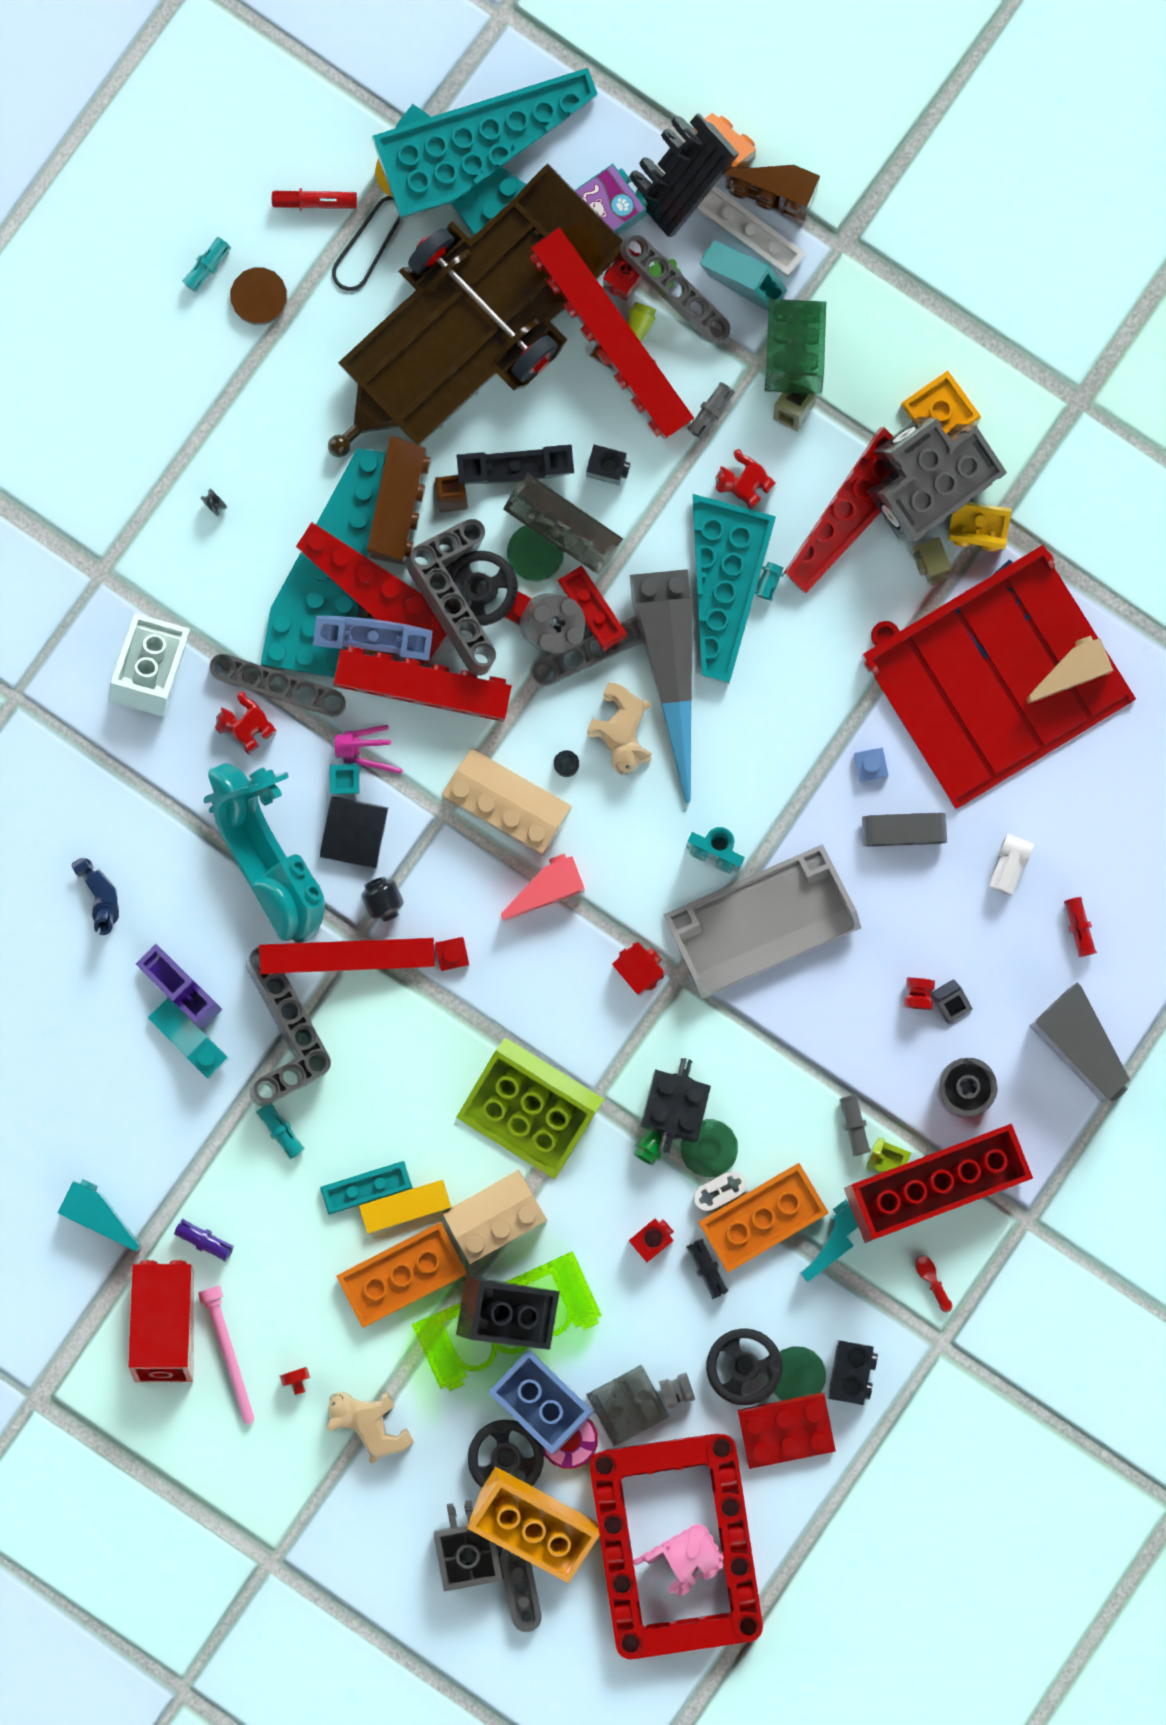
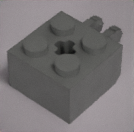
M471 1500L465 1501L464 1505L468 1523L473 1512ZM453 1503L447 1504L450 1527L437 1529L433 1532L444 1592L503 1581L498 1545L467 1528L468 1524L457 1525L456 1508ZM465 1548H471V1551L476 1552L477 1556L473 1557L471 1563H467L466 1558L461 1559L460 1554L464 1553Z

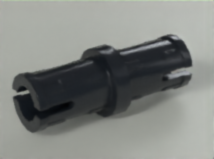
M701 1238L694 1241L693 1244L687 1245L686 1248L698 1269L696 1271L698 1277H702L711 1298L715 1299L729 1290L726 1288L717 1270L719 1267L717 1261L713 1262L703 1242L704 1240Z

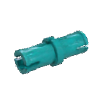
M217 236L204 254L196 258V264L182 280V283L196 293L209 275L217 271L216 266L228 253L231 246Z
M273 1103L256 1111V1114L271 1132L270 1137L273 1140L276 1139L290 1160L305 1150L304 1146H302L290 1129V1123L284 1121Z

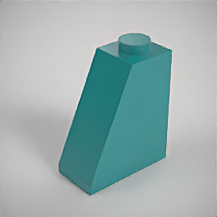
M716 240L703 253L700 266L709 277L767 312L774 313L787 289L769 265Z

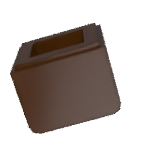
M458 475L435 478L439 511L441 513L468 509L465 484H459Z

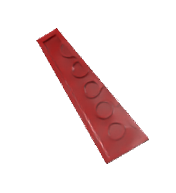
M880 427L783 572L803 593H807L880 514V511L866 491L873 486H877L882 482V479L889 475L881 459H878L874 453L876 448L893 437L885 427Z
M311 522L295 547L375 620L406 624L433 631L429 660L418 659L427 666L446 637V633L422 594Z

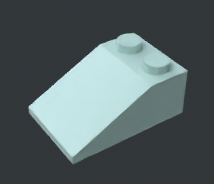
M134 613L110 682L108 702L164 717L174 689L190 629Z

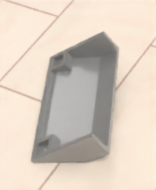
M823 844L663 914L701 999L862 928L857 910Z

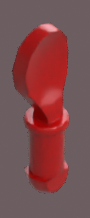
M919 1256L915 1262L917 1274L920 1278L930 1283L929 1290H932L940 1310L946 1313L950 1312L953 1308V1303L949 1300L942 1282L937 1280L934 1263L927 1256Z

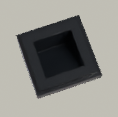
M954 979L931 992V998L948 1024L973 1009L962 987Z

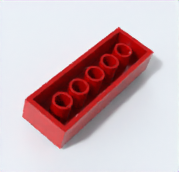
M1011 1123L853 1183L843 1189L864 1243L1031 1180L1033 1176Z

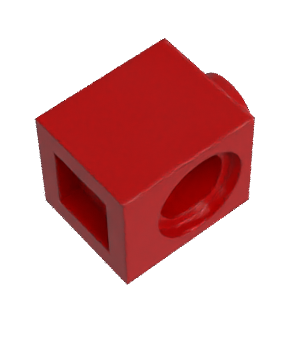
M654 1218L628 1241L645 1262L648 1263L674 1241L671 1237L674 1231L664 1219L658 1222ZM650 1230H657L662 1236V1241L657 1247H649L645 1243V1234Z

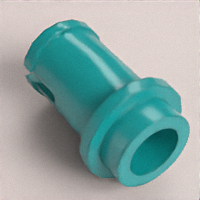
M767 562L766 567H762L764 573L755 595L772 601L779 579L784 577L782 573L784 568Z

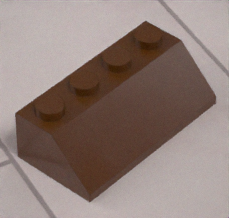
M390 436L367 550L370 559L405 565V560L409 558L414 547V541H410L411 531L418 528L420 513L415 512L417 502H423L426 485H421L423 474L429 473L431 457H427L425 447L394 436Z

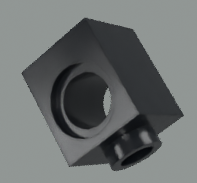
M593 444L586 469V477L620 486L621 478L627 479L631 462L626 461L627 453ZM611 459L618 466L614 471L606 472L601 467L603 461Z

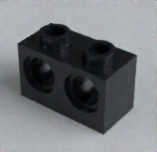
M837 1340L828 1399L864 1405L865 1399L870 1400L873 1382H868L870 1370L875 1371L878 1353L873 1352L874 1346ZM853 1350H860L864 1355V1361L858 1367H853L848 1362V1355ZM849 1379H855L859 1384V1390L853 1396H847L843 1391V1384Z

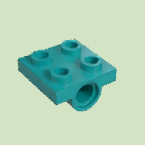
M724 827L711 829L706 837L691 832L686 844V848L690 849L689 854L704 862L706 858H709L716 862V868L728 874H731L733 870L739 872L745 859L744 856L733 851L734 836L730 830ZM716 838H721L727 843V848L721 851L716 850L712 847L711 842Z

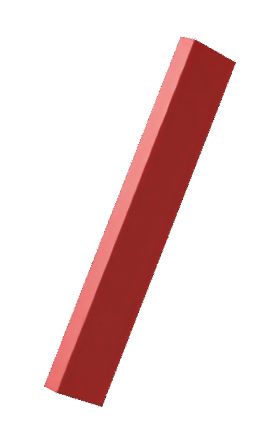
M434 938L258 945L260 975L435 967Z

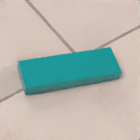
M401 1161L321 1186L320 1189L328 1215L413 1189L405 1161Z

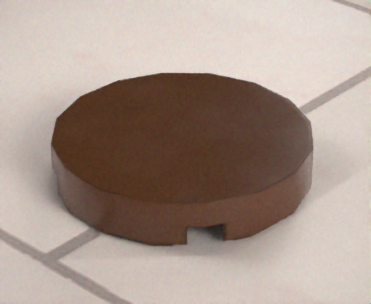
M253 267L243 271L234 280L230 289V301L235 313L243 321L252 325H266L283 314L288 303V291L283 279L275 271L265 267Z

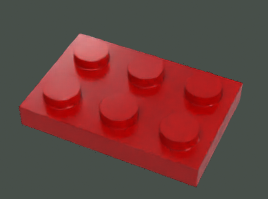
M824 1392L737 1410L749 1469L836 1452Z

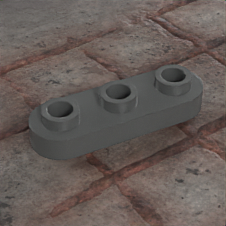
M503 1549L500 1561L513 1624L522 1632L534 1631L541 1623L542 1613L532 1563L522 1558L518 1563H513L510 1560L511 1552ZM517 1582H525L527 1589L524 1592H518L515 1588ZM524 1611H530L533 1618L526 1622L521 1618V1614Z

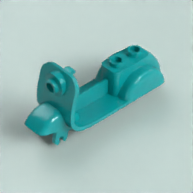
M224 763L211 768L208 771V778L214 793L206 795L203 802L205 804L212 803L209 813H214L216 825L224 842L278 937L282 941L293 939L295 943H304L311 940L319 931L325 913L323 892L300 855L293 854L286 857L272 833L258 801L259 796L261 803L267 806L272 804L274 799L281 797L282 793L275 784L289 778L288 772L274 774L272 769L266 771L263 767L250 774L251 780L249 781L246 775L234 765Z

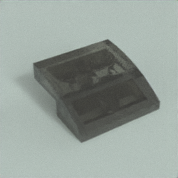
M642 1364L586 1394L613 1446L628 1440L669 1417Z

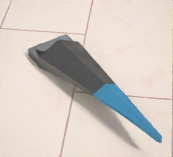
M688 569L629 575L632 605L660 698L684 801L690 803L692 598L690 596Z

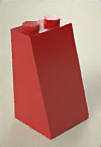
M154 1260L140 1261V1264H132L128 1368L135 1383L194 1381V1270L192 1264H187L184 1260H172L169 1264H158Z

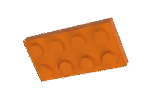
M797 1163L700 1220L698 1223L727 1273L829 1214L801 1164Z
M439 1222L336 1275L362 1328L468 1273L442 1222Z

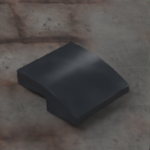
M332 796L319 857L377 868L389 807Z

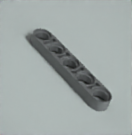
M634 235L622 242L620 252L623 259L705 340L710 343H717L728 338L731 330L728 320L644 237ZM631 241L637 242L641 247V254L638 257H634L629 252L628 248ZM652 261L657 262L661 266L659 277H654L649 271V265ZM673 281L681 286L682 293L679 297H674L670 293L669 287ZM693 301L699 303L702 308L700 317H695L690 312V304ZM713 321L718 322L722 327L720 337H715L710 332V325Z
M636 616L620 622L623 628H628L633 634V639L629 643L622 644L619 642L606 650L603 655L595 656L590 651V645L596 640L593 636H590L567 652L554 653L536 662L533 667L534 680L541 686L553 685L643 643ZM571 652L578 654L580 664L576 668H568L563 661L566 654ZM546 664L554 669V675L550 680H542L538 677L537 670L540 666Z
M218 654L210 661V672L219 681L329 717H337L346 709L345 697L335 689L228 654ZM219 660L230 662L231 670L228 674L219 675L215 672V665ZM250 668L257 670L259 677L254 684H246L243 681L242 675L245 670ZM279 677L285 680L286 688L283 692L274 693L270 690V682L274 678ZM307 686L313 690L314 695L309 702H301L298 699L297 692L301 687ZM334 695L340 698L341 706L338 710L329 711L325 708V700L329 696Z

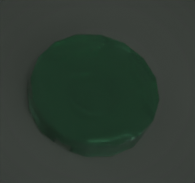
M532 523L522 526L513 533L507 547V558L517 576L526 581L540 582L551 578L558 572L564 559V547L561 538L552 528Z
M705 1119L702 1121L699 1138L696 1143L681 1140V1158L686 1167L694 1174L703 1177H717L727 1172L735 1163L738 1154V1140L733 1130L724 1122Z
M791 1346L780 1351L783 1364L782 1376L773 1393L782 1401L821 1393L826 1383V1369L822 1359L814 1351L803 1346Z

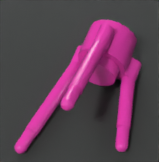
M388 725L357 731H344V734H336L335 756L336 758H344V763H356L399 774L403 772L402 768L355 757V755H360V747L390 745L391 740L389 739L360 740V736L388 730Z

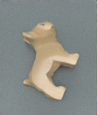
M608 682L603 693V700L615 702L619 711L608 722L592 718L587 729V737H599L603 740L611 752L612 768L620 775H627L634 772L641 763L651 761L652 753L642 748L636 739V732L644 712L651 707V703L640 700L619 684Z
M337 1392L330 1396L328 1432L338 1428L353 1429L370 1455V1463H375L381 1457L392 1453H401L414 1443L407 1428L400 1431V1434L397 1436L385 1433L383 1415L394 1407V1402L388 1392L384 1393L378 1401H359L352 1398L346 1392Z

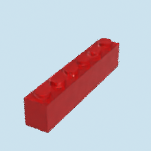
M347 646L346 650L340 649L333 687L504 722L506 718L512 685L506 684V679L489 676V680L477 678L478 675H474L467 670H461V673L457 674L449 672L450 668L443 665L433 664L432 668L420 666L421 661L404 658L403 662L392 660L393 656L386 653L375 652V656L363 654L364 650L357 647Z

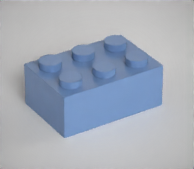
M529 1349L488 1391L552 1455H555L595 1413Z

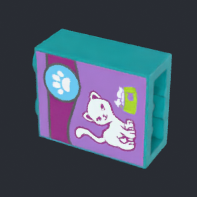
M613 163L575 189L618 235L646 217L645 207L648 204L639 191L634 193L628 185L631 180L622 168L618 170Z

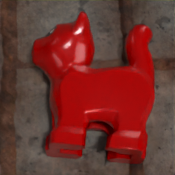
M736 449L733 452L734 458L745 466L744 470L737 478L731 470L720 466V470L715 476V489L719 493H733L738 499L747 504L748 509L753 510L761 500V497L755 493V490L763 488V491L768 494L776 485V482L767 475L765 469L754 459L744 455L740 449Z
M241 691L237 694V699L242 706L247 708L246 713L240 720H237L233 712L221 707V712L216 716L214 728L219 734L227 733L232 735L237 742L245 747V752L250 755L259 747L254 739L255 734L262 733L263 739L266 738L267 740L277 730L267 720L264 711L253 700L248 699L245 692Z

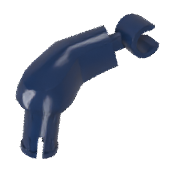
M80 858L72 862V869L78 877L87 874L88 878L85 880V883L94 896L92 909L94 930L97 932L100 928L99 934L107 935L112 931L113 925L119 918L117 889L100 869L94 872L90 859Z

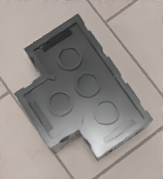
M918 417L874 450L878 459H881L885 465L884 468L889 475L882 479V482L877 486H873L866 492L898 539L918 541L924 536L923 534L934 529L946 520L947 516L958 511L970 502L971 498L978 496L990 487L995 480L1007 474V471L976 425L957 423L945 434L942 429L943 426L937 418Z

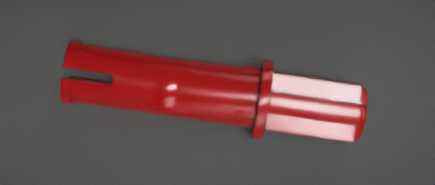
M299 188V191L274 190L271 194V204L274 208H299V211H302L303 208L357 209V192L303 191V188ZM320 199H337L336 201H320Z

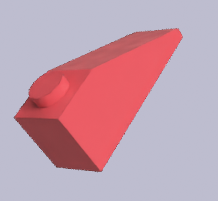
M561 854L549 859L550 864L545 866L501 913L503 922L584 892L585 888L573 856L567 858L565 854Z

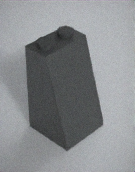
M1078 982L1071 985L1029 1026L1101 1102L1111 1100V1102L1116 1101L1128 1090L1125 1084L1130 1081V1078L1082 986Z

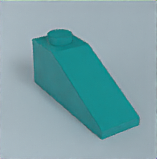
M82 1179L81 1183L73 1181L57 1213L136 1252H140L142 1245L105 1196L96 1191L98 1186L85 1179Z

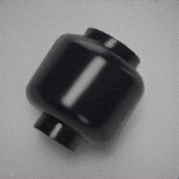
M383 876L364 885L365 890L361 894V899L371 918H382V921L386 922L399 915L398 910L403 906L404 900L395 881L391 879L386 880V877Z

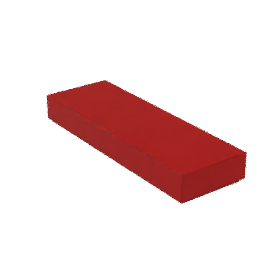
M582 565L557 580L565 595L575 600L581 607L585 617V625L603 652L628 637L621 623Z

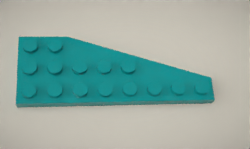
M587 67L372 135L371 139L400 219L457 201L596 98L598 93L589 68Z
M357 448L316 525L368 558L367 547L385 465L386 452ZM301 552L270 607L260 665L334 678L340 649L313 645L316 616L358 618L360 606Z

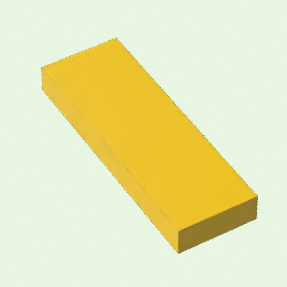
M442 1179L359 1205L367 1234L452 1208L444 1180Z

